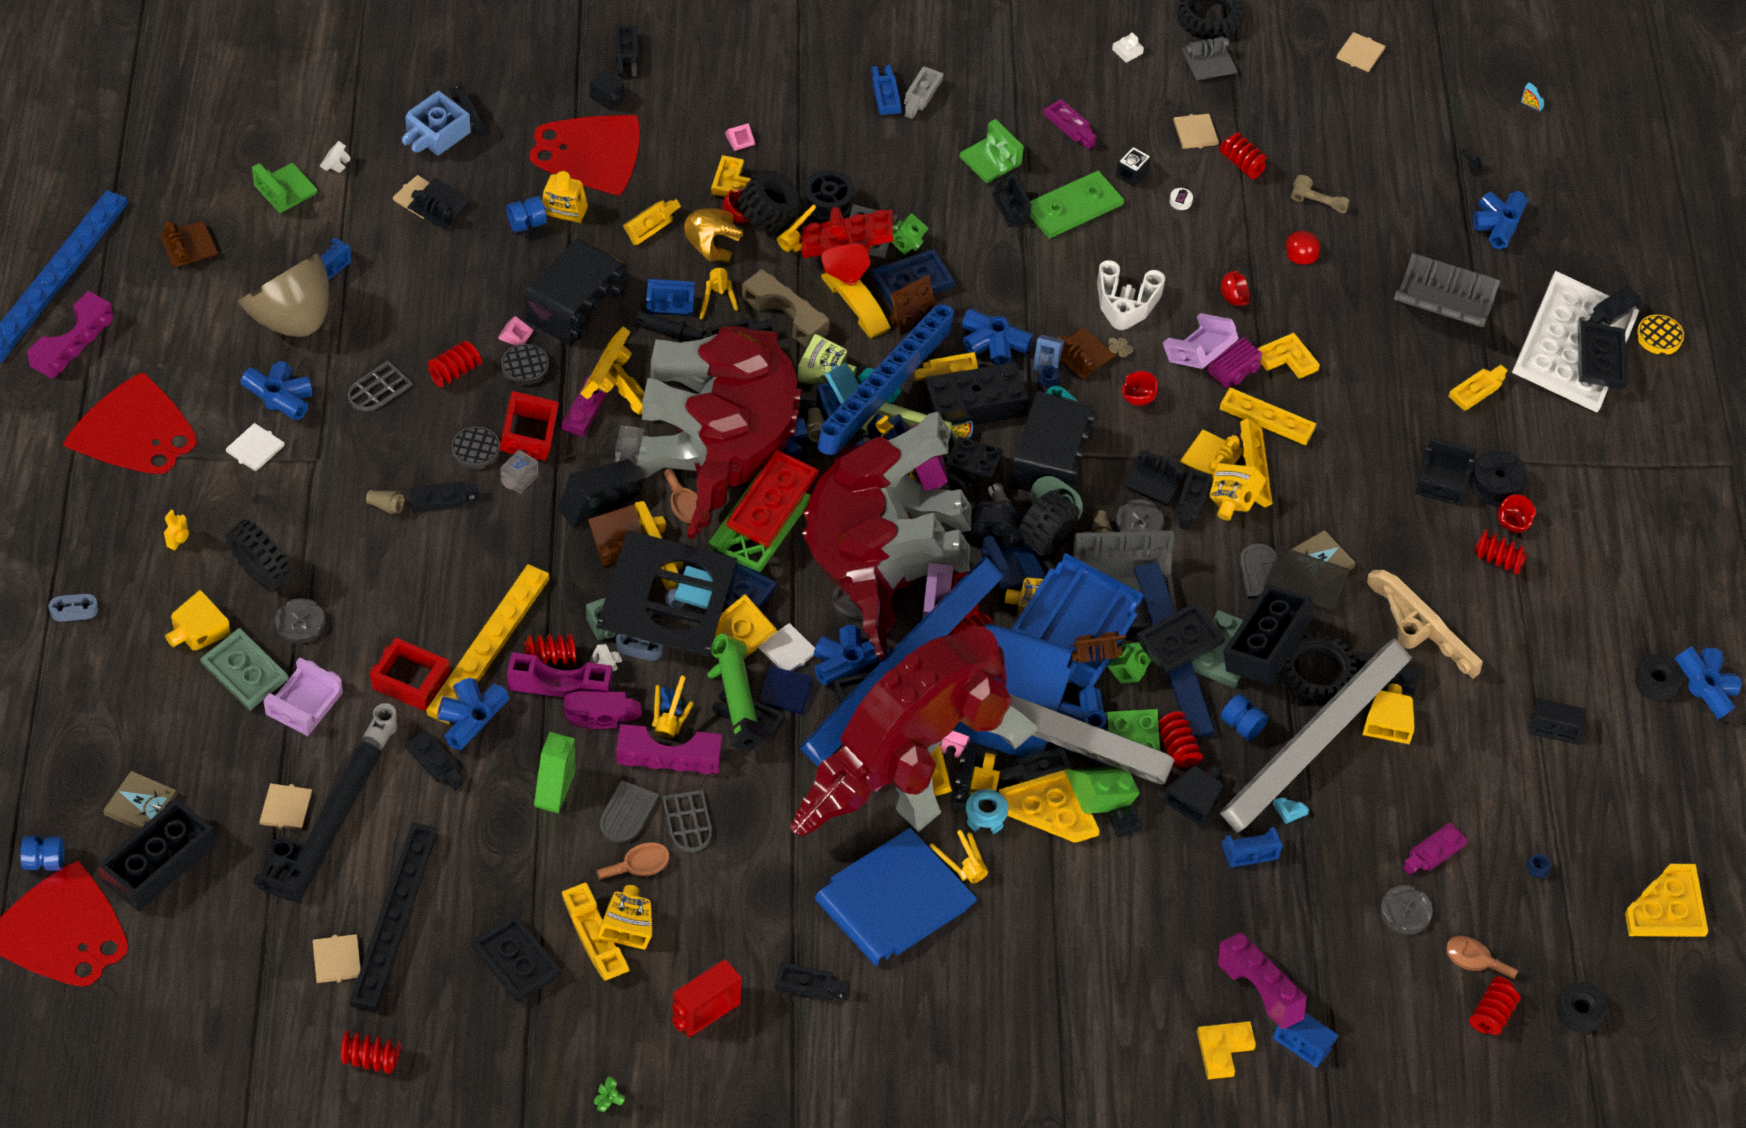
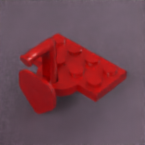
M833 207L829 222L811 223L803 226L801 248L803 258L822 255L823 266L827 274L848 285H855L870 265L868 254L870 247L894 241L892 209L886 211L878 210L874 213L857 214L843 219L841 210L838 207Z

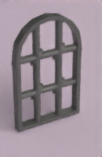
M386 361L350 386L348 401L357 410L373 411L413 386V384L393 364ZM387 366L392 369L382 377L377 374ZM394 372L400 376L391 384L385 382V378ZM372 376L376 378V381L366 387L361 385V383ZM402 380L407 383L397 391L393 389ZM381 382L384 385L383 389L372 395L369 392L370 388ZM358 386L360 388L359 392L350 397L352 391ZM387 390L392 392L391 395L382 401L378 400V396ZM363 393L369 396L367 400L359 405L352 401ZM372 400L376 403L373 406L364 407Z
M703 790L662 796L669 835L673 844L685 852L703 850L712 838V825L710 824ZM701 795L703 808L697 809L694 806L692 796ZM688 797L691 810L683 811L680 808L679 798ZM674 799L677 812L668 813L666 800ZM705 812L708 826H699L696 813ZM691 814L693 816L694 829L687 830L685 828L682 815ZM670 817L679 818L681 831H672ZM709 830V836L703 843L700 832ZM686 834H697L699 846L689 847ZM681 835L684 846L679 844L674 836Z

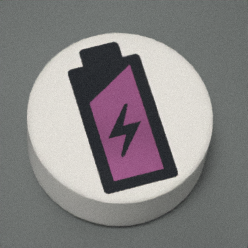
M1177 188L1171 192L1170 204L1173 208L1186 210L1191 207L1193 195L1189 190Z

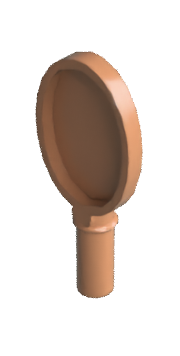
M667 469L664 475L671 486V491H673L670 499L672 511L681 521L690 524L696 509L697 494L691 489L682 488L673 469Z
M658 843L637 845L626 854L624 862H618L615 865L596 870L598 879L601 880L618 874L622 875L625 872L636 876L656 874L667 866L669 852L665 846Z
M1456 936L1448 941L1446 947L1447 955L1456 965L1466 970L1482 971L1489 968L1513 980L1519 971L1498 961V959L1492 958L1487 947L1473 938Z

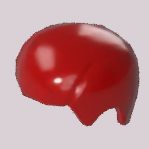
M742 189L736 191L729 190L722 203L723 210L733 214V222L735 223L750 221L744 217V212L739 208L738 199Z
M1304 230L1293 232L1286 240L1287 258L1296 264L1306 265L1314 263L1320 253L1319 239L1312 232Z
M1239 271L1226 273L1221 282V294L1225 301L1232 306L1249 304L1250 296L1245 276L1243 274H1236Z
M1136 371L1128 374L1125 384L1122 385L1124 400L1134 406L1150 404L1158 393L1157 379L1154 374L1147 371Z
M1513 494L1508 496L1499 507V523L1509 532L1521 533L1532 525L1536 508L1532 501L1524 495Z

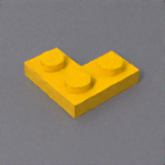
M722 155L711 187V194L725 197L731 189L733 191L743 190L751 179L741 177L744 167L743 159Z
M1295 333L1258 348L1262 352L1260 363L1266 371L1287 363L1300 379L1319 370L1320 364Z
M1250 1021L1202 1026L1197 1029L1207 1080L1234 1077L1235 1069L1231 1053L1255 1050L1256 1043Z

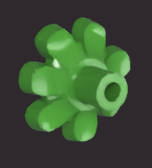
M610 1076L606 1079L605 1085L600 1084L598 1092L601 1095H597L594 1099V1104L598 1105L597 1110L605 1112L612 1102L622 1105L625 1096L616 1090L617 1080Z

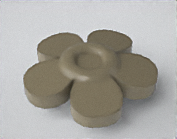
M1115 338L1108 340L1110 345L1108 349L1115 354L1118 352V355L1121 357H1127L1134 350L1132 346L1127 345V340L1119 338L1118 341Z

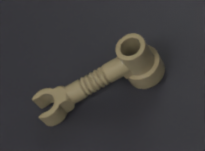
M1298 175L1296 177L1291 198L1294 201L1302 202L1306 197L1330 205L1340 213H1346L1347 205L1350 201L1348 198L1331 197L1311 190L1313 185L1311 178L1306 175Z

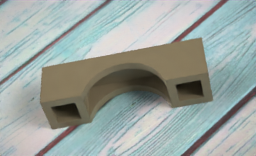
M763 269L759 270L742 284V299L758 312L765 309H778L789 314L794 320L792 337L806 348H808L814 334L823 338L829 334V319L824 313L817 311L808 301L801 299L789 287H785L773 275L768 274Z

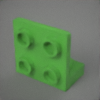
M994 119L988 123L987 138L960 152L959 157L985 183H989L1022 164L1024 146Z
M260 163L252 167L254 186L279 213L317 194V188L293 163L273 173L270 170H265Z
M1157 709L1104 712L1107 717L1108 732L1160 751Z

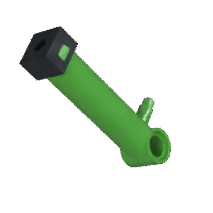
M719 634L714 639L711 649L712 655L718 658L719 663L708 672V677L714 679L720 674L722 675L732 728L728 730L731 746L750 752L766 740L764 725L757 722L744 661L747 646L742 640L726 634Z

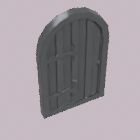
M1252 544L1244 548L1240 556V567L1247 599L1258 598L1267 584L1285 589L1277 553L1271 547L1264 544Z
M621 780L605 811L602 813L600 819L602 835L607 840L619 844L635 839L657 802L659 794Z

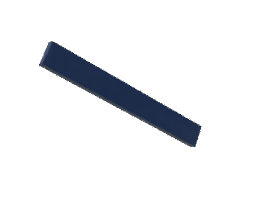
M1159 563L1135 566L1134 573L1140 591L1144 594L1143 601L1151 625H1154L1174 614L1175 611ZM1189 662L1169 673L1168 677L1179 711L1185 713V719L1189 721V728L1193 731L1192 736L1195 738L1211 736L1214 733V729L1192 662Z

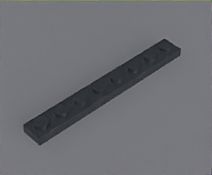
M414 822L411 824L349 1001L350 1007L372 1012L377 1011L438 834L437 827Z

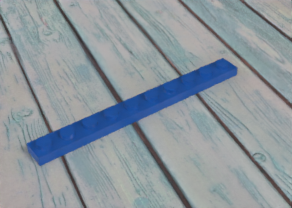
M107 190L0 322V363H2L128 205L126 197Z

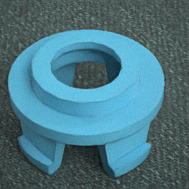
M989 789L974 792L966 802L968 826L975 832L980 827L990 828L992 834L1000 831L1004 826L1003 821L1008 815L1006 799L1000 793ZM983 800H991L996 810L991 813H985L978 806Z

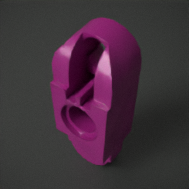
M577 691L567 694L563 700L564 713L567 720L576 727H588V729L617 728L618 722L636 720L642 715L641 703L633 699H626L625 692Z

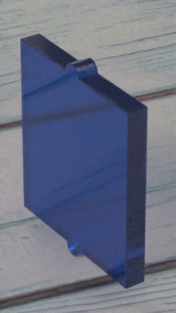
M770 666L766 680L762 682L763 689L759 703L801 714L805 700L809 698L808 691L812 676Z

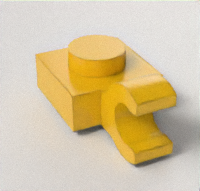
M170 510L165 517L168 528L164 531L166 546L176 550L188 538L189 530L185 515L175 516L174 510Z
M985 753L983 768L975 767L970 794L983 789L997 791L1000 771L993 770L996 754Z

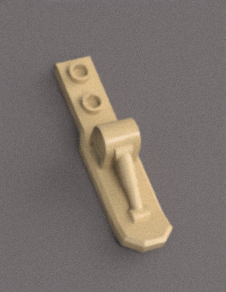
M1373 570L1368 574V585L1374 592L1384 596L1389 601L1391 612L1398 626V642L1404 648H1414L1429 638L1439 646L1445 656L1452 658L1457 663L1461 672L1467 673L1472 679L1480 674L1483 661L1451 632L1441 618L1397 576L1385 570Z

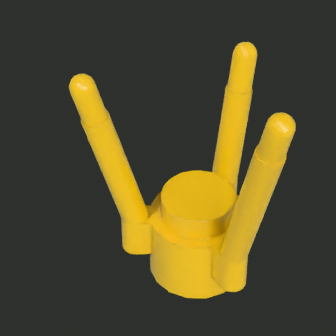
M812 205L801 217H798L777 238L779 246L784 251L789 252L793 249L794 252H798L802 248V243L799 241L801 235L796 229L816 209L815 205Z
M723 268L711 270L710 280L706 281V291L699 317L700 320L704 319L711 289L719 292V294H723L727 289L734 310H738L732 282L728 280V272Z
M683 675L680 677L669 713H663L662 717H660V685L655 687L652 727L655 728V734L660 737L673 739L675 735H679L680 728L694 705L690 701L679 720L676 721L677 717L674 714L685 681V676Z
M962 830L957 832L969 856L962 862V869L934 844L929 845L943 861L959 874L962 881L969 879L970 883H976L988 874L987 867L983 863L976 842L970 832L967 834L969 843Z

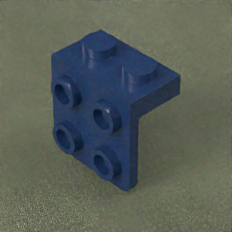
M993 535L983 538V548L980 549L981 559L988 557L1004 574L1002 579L996 584L999 591L1023 586L1024 579L1026 578L1044 579L1045 574L1029 547L1022 545L1012 549L1000 550Z

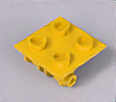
M1202 430L1180 462L1195 470L1213 474L1214 479L1217 464L1235 465L1243 454L1244 449L1239 447L1240 439L1235 435L1224 440L1208 431Z

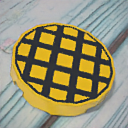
M1650 315L1644 318L1637 329L1639 343L1646 350L1654 354H1660V352L1666 353L1665 355L1672 354L1680 348L1684 339L1681 325L1674 319L1664 315Z

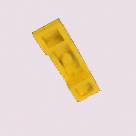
M827 273L821 275V278L832 292L838 291L858 316V324L870 339L890 331L891 327L883 311L860 280L855 285H848Z
M585 882L562 891L564 902L575 929L603 980L606 981L629 972V967L619 947L616 948L614 942L597 938L603 920L597 910V903L587 883Z

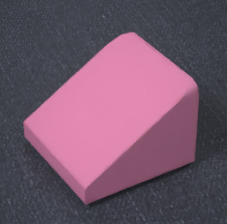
M749 123L728 129L725 132L734 151L756 145Z
M514 316L506 324L498 338L515 346L525 344L533 329Z

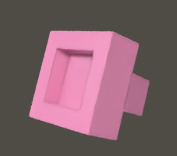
M952 731L942 741L941 748L943 754H946L950 746H954L956 748L954 757L960 758L961 752L967 749L968 741L970 742L969 736Z

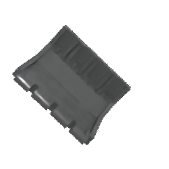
M1412 253L1400 289L1396 291L1394 300L1475 326L1484 327L1501 280Z
M1173 531L1076 533L1073 547L1074 558L1139 592L1141 591L1134 573L1135 566L1158 562L1175 613L1177 612L1172 580V549L1175 539ZM1142 599L1135 611L1138 615L1131 627V631H1143L1152 626Z

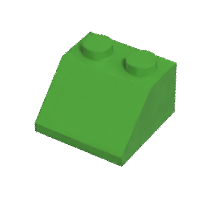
M1112 767L1076 768L1065 771L1084 814L1109 812L1129 806L1139 795L1133 777L1127 771Z

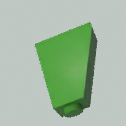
M549 732L541 752L534 807L559 814L576 772L575 738Z

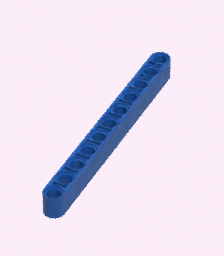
M941 304L935 306L822 424L818 442L820 452L827 455L838 453L948 336L954 316V310L950 306Z
M988 557L981 559L892 650L887 658L802 743L799 749L817 767L822 761L830 757L842 744L840 738L858 705L873 686L884 677L885 673L891 671L908 654H911L927 642L938 637L947 636L1002 579L1004 574Z

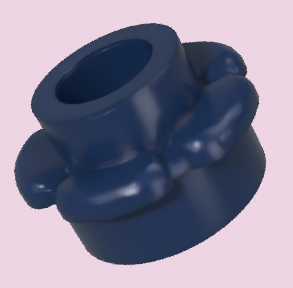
M1045 366L1041 369L1040 374H1038L1037 380L1044 387L1056 386L1060 383L1059 371L1053 366Z
M1538 853L1526 861V868L1529 869L1528 872L1531 876L1544 878L1550 874L1551 863L1546 855Z

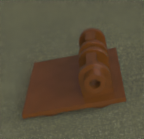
M167 221L164 224V232L159 233L173 268L218 255L204 221L179 228L173 221Z
M929 274L891 294L894 312L889 316V321L892 325L897 324L899 334H902L917 326L936 306Z
M1084 327L1070 337L1060 335L1057 338L1065 340L1060 361L1082 380L1116 357L1115 353H1112L1108 347Z
M634 505L588 519L602 566L618 561L627 530L643 534Z
M1118 631L1103 633L1097 639H1094L1093 634L1078 636V638L1074 639L1075 642L1068 645L1069 648L1074 647L1075 649L1071 654L1072 662H1090V656L1092 662L1096 660L1094 646H1097L1100 661L1103 660V653L1104 660L1117 659L1118 656L1122 655L1121 645L1117 646L1116 642L1126 638V635L1119 636Z

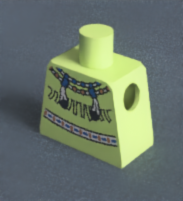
M814 334L798 365L797 381L814 385L829 382L825 374L833 370L832 367L836 365L839 367L847 362V350ZM848 364L855 376L857 367Z

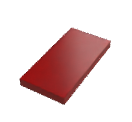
M776 449L727 520L726 527L769 548L818 476V469Z

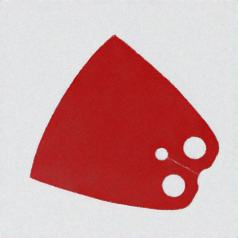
M637 115L593 116L554 121L540 125L535 130L534 139L536 140V146L530 150L529 159L534 165L554 175L565 171L571 179L581 181L583 186L620 196L629 182L637 158L639 146ZM546 130H553L557 136L553 140H546L542 134ZM565 144L567 149L561 150L559 146ZM542 150H547L551 152L552 157L547 161H543L537 157V154Z
M142 372L122 383L92 407L74 426L62 445L112 465L145 473L163 474L175 465V460L179 455L186 454L194 448L197 441L191 426L176 405ZM179 435L187 438V443L183 447H175L172 445V439ZM154 439H158L160 444L154 446L151 442ZM158 454L164 455L167 459L166 463L159 467L151 463L152 457Z
M79 861L47 877L22 896L0 917V956L34 973L74 986L91 985L101 976L105 966L117 963L128 950L124 931L110 903ZM105 941L115 942L118 947L117 951L112 955L102 954L100 951L102 943ZM85 943L88 947L85 951H79L78 946ZM83 962L89 963L92 966L91 974L87 977L77 976L75 968L78 964Z

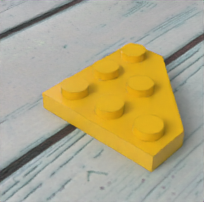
M1066 770L999 789L998 793L1008 803V816L1074 843L1099 836L1100 830L1092 813H1083L1065 773Z
M1670 864L1644 890L1642 895L1627 908L1625 917L1629 936L1706 937L1708 927L1696 864Z

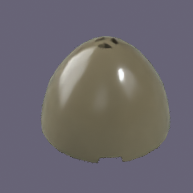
M319 252L261 286L262 288L238 300L240 306L260 325L274 332L293 337H303L314 333L325 320L330 298L329 278Z

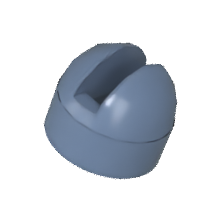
M677 589L668 590L665 593V603L667 606L678 609L682 608L685 603L674 599Z

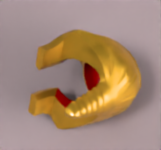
M714 208L696 209L687 217L684 225L686 239L709 262L722 261L729 263L733 253L714 246L713 240L716 235H724L739 241L740 237L743 236V230L738 229L732 223L733 214Z

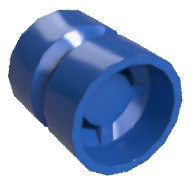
M539 196L525 199L524 203L517 201L506 205L507 216L514 233L528 230L529 225L535 228L547 223L546 212Z
M1238 694L1225 706L1220 718L1231 728L1236 726V732L1246 741H1250L1262 731L1269 717L1258 707L1252 708L1253 703L1243 694Z
M24 836L21 845L22 869L39 870L43 866L46 871H61L65 853L63 837L47 836L45 840H42L40 836Z

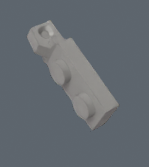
M924 66L922 67L906 93L904 104H906L905 117L913 119L918 109L923 110L927 106L943 80V73Z

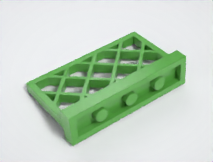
M762 470L759 471L708 542L712 552L715 550L721 554L735 557L738 563L758 572L762 571L809 504L811 497L808 493L803 496L801 502L797 505L769 548L760 544L746 549L745 541L751 539L726 527V522ZM742 542L743 550L734 553L729 551L732 545ZM762 551L763 556L758 563L749 559L748 555Z

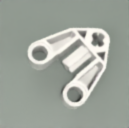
M1107 260L1100 264L1097 287L1100 308L1114 328L1125 330L1144 320L1149 315L1163 294L1165 276L1157 270L1148 271L1144 276L1143 284H1141L1137 301L1133 300L1136 290L1131 288L1132 285L1127 284V287L1123 286L1120 297H1116L1120 267L1116 262Z

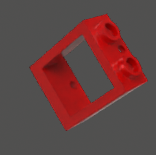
M512 391L507 406L499 450L510 454L527 456L535 460L546 461L551 446L559 402ZM513 414L548 422L544 441L510 433Z
M395 638L392 644L387 645L384 649L380 662L374 664L369 676L372 689L426 712V709L450 676L449 660ZM398 656L431 669L419 689L386 676Z
M726 959L673 992L672 1022L675 1028L680 1032L683 1031L688 1038L741 1003L742 978Z

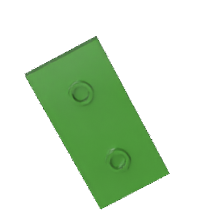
M1098 170L1030 201L1032 205L1030 217L1050 239L1122 206L1124 199Z

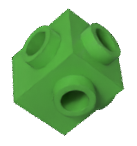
M911 213L903 222L899 220L894 225V241L891 243L904 255L911 249L916 251L924 242L921 238L928 230V227Z
M1139 643L1122 644V655L1118 656L1117 659H1111L1107 667L1121 684L1139 682L1146 673L1151 658Z

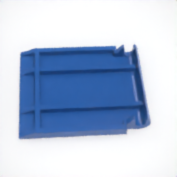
M1065 553L1062 562L1058 563L1056 570L1052 568L1049 570L1011 630L1065 647L1075 642V638L1083 635L1093 634L1094 639L1099 638V635H1103V633L1118 631L1119 636L1127 635L1137 619L1138 614L1135 611L1140 605L1144 594ZM1123 639L1116 642L1117 646H1120ZM1094 646L1096 655L1094 662H1092L1091 656L1090 662L1082 663L1072 662L1070 657L1068 668L1071 669V674L1068 681L1083 689L1095 686L1111 660H1104L1103 653V660L1100 661L1097 646Z
M986 623L985 628L993 633L1005 655L1007 667V683L1005 687L1008 693L1058 712L1071 674V669L1068 666L1073 649ZM961 721L953 729L955 732L969 736L970 742H975L978 745L1019 758L1045 752L1048 741L1031 735L1019 747L1014 749L1000 735L989 731L975 732Z
M909 828L831 877L830 884L817 893L815 901L877 967L882 957L888 960L892 953L896 956L965 912L977 901V898L918 835Z

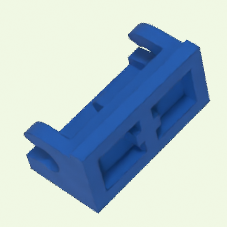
M337 238L331 240L334 245L330 246V249L321 256L329 279L352 262L350 246Z
M648 279L646 313L693 316L695 282Z
M1275 827L1269 828L1270 832H1266L1264 835L1232 840L1230 835L1225 836V840H1222V847L1229 867L1233 868L1279 859L1283 845Z
M1307 1013L1304 1015V1020L1285 1029L1278 1025L1273 1035L1274 1040L1315 1068H1318L1320 1063L1332 1050L1331 1046L1338 1038V1034Z

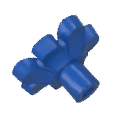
M666 686L660 689L663 701L660 703V714H663L668 709L670 710L675 695V690L673 688L668 690ZM680 699L675 710L676 715L683 713V709L680 706L683 703Z

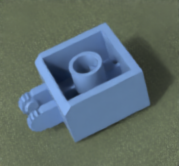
M438 90L408 111L405 117L407 133L404 134L402 143L408 146L413 143L412 150L416 153L428 148L439 156L471 133L470 114Z

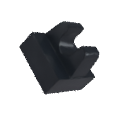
M1133 804L1109 811L1108 817L1117 837L1142 830V823Z

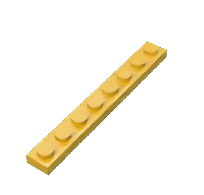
M527 564L426 709L428 716L435 719L438 718V707L443 696L458 700L453 688L455 683L463 679L472 678L478 684L549 581V573ZM439 720V721L444 722V723H446V724H448V725L451 723V722Z

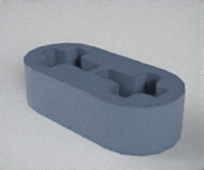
M91 594L58 596L53 598L48 606L51 617L61 622L91 619L96 616L99 610L97 600ZM85 604H89L88 609H83ZM60 606H64L63 611H58Z
M622 634L617 635V650L624 655L648 661L657 660L662 656L663 645ZM627 640H631V641H632V642H629L628 645H625V644H624V642H626ZM651 646H655L652 651L648 650Z

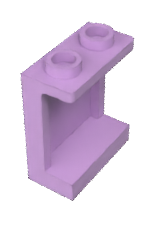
M1200 313L1197 315L1200 327L1184 341L1168 338L1163 342L1169 362L1203 369L1239 339L1233 320Z
M929 563L923 619L934 608L935 601H941L951 591L953 565Z
M299 657L296 661V671L276 696L269 693L263 701L266 715L309 736L342 695V681L336 673L332 671L327 672L313 661H306Z

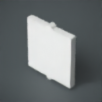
M254 423L226 448V452L238 459L240 464L244 463L254 471H257L285 444L272 435L271 431H266Z
M790 623L758 647L786 675L799 666H804L805 662L813 657L815 647Z

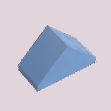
M1045 335L1038 337L1033 370L1040 372L1045 366H1053L1058 369L1065 340Z

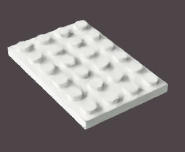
M1555 271L1512 373L1592 411L1598 412L1608 387L1579 381L1577 325L1581 320L1588 321L1594 312V307L1609 296ZM1638 309L1610 325L1625 329L1626 342L1638 315Z

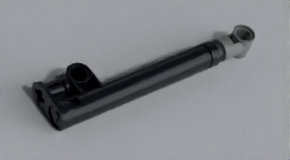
M383 703L375 707L373 719L363 735V742H359L356 745L303 843L285 837L276 838L271 842L270 853L264 863L265 867L262 873L256 875L253 879L254 884L259 889L292 902L301 901L381 754L379 750L383 749L389 736L397 731V715L394 706Z

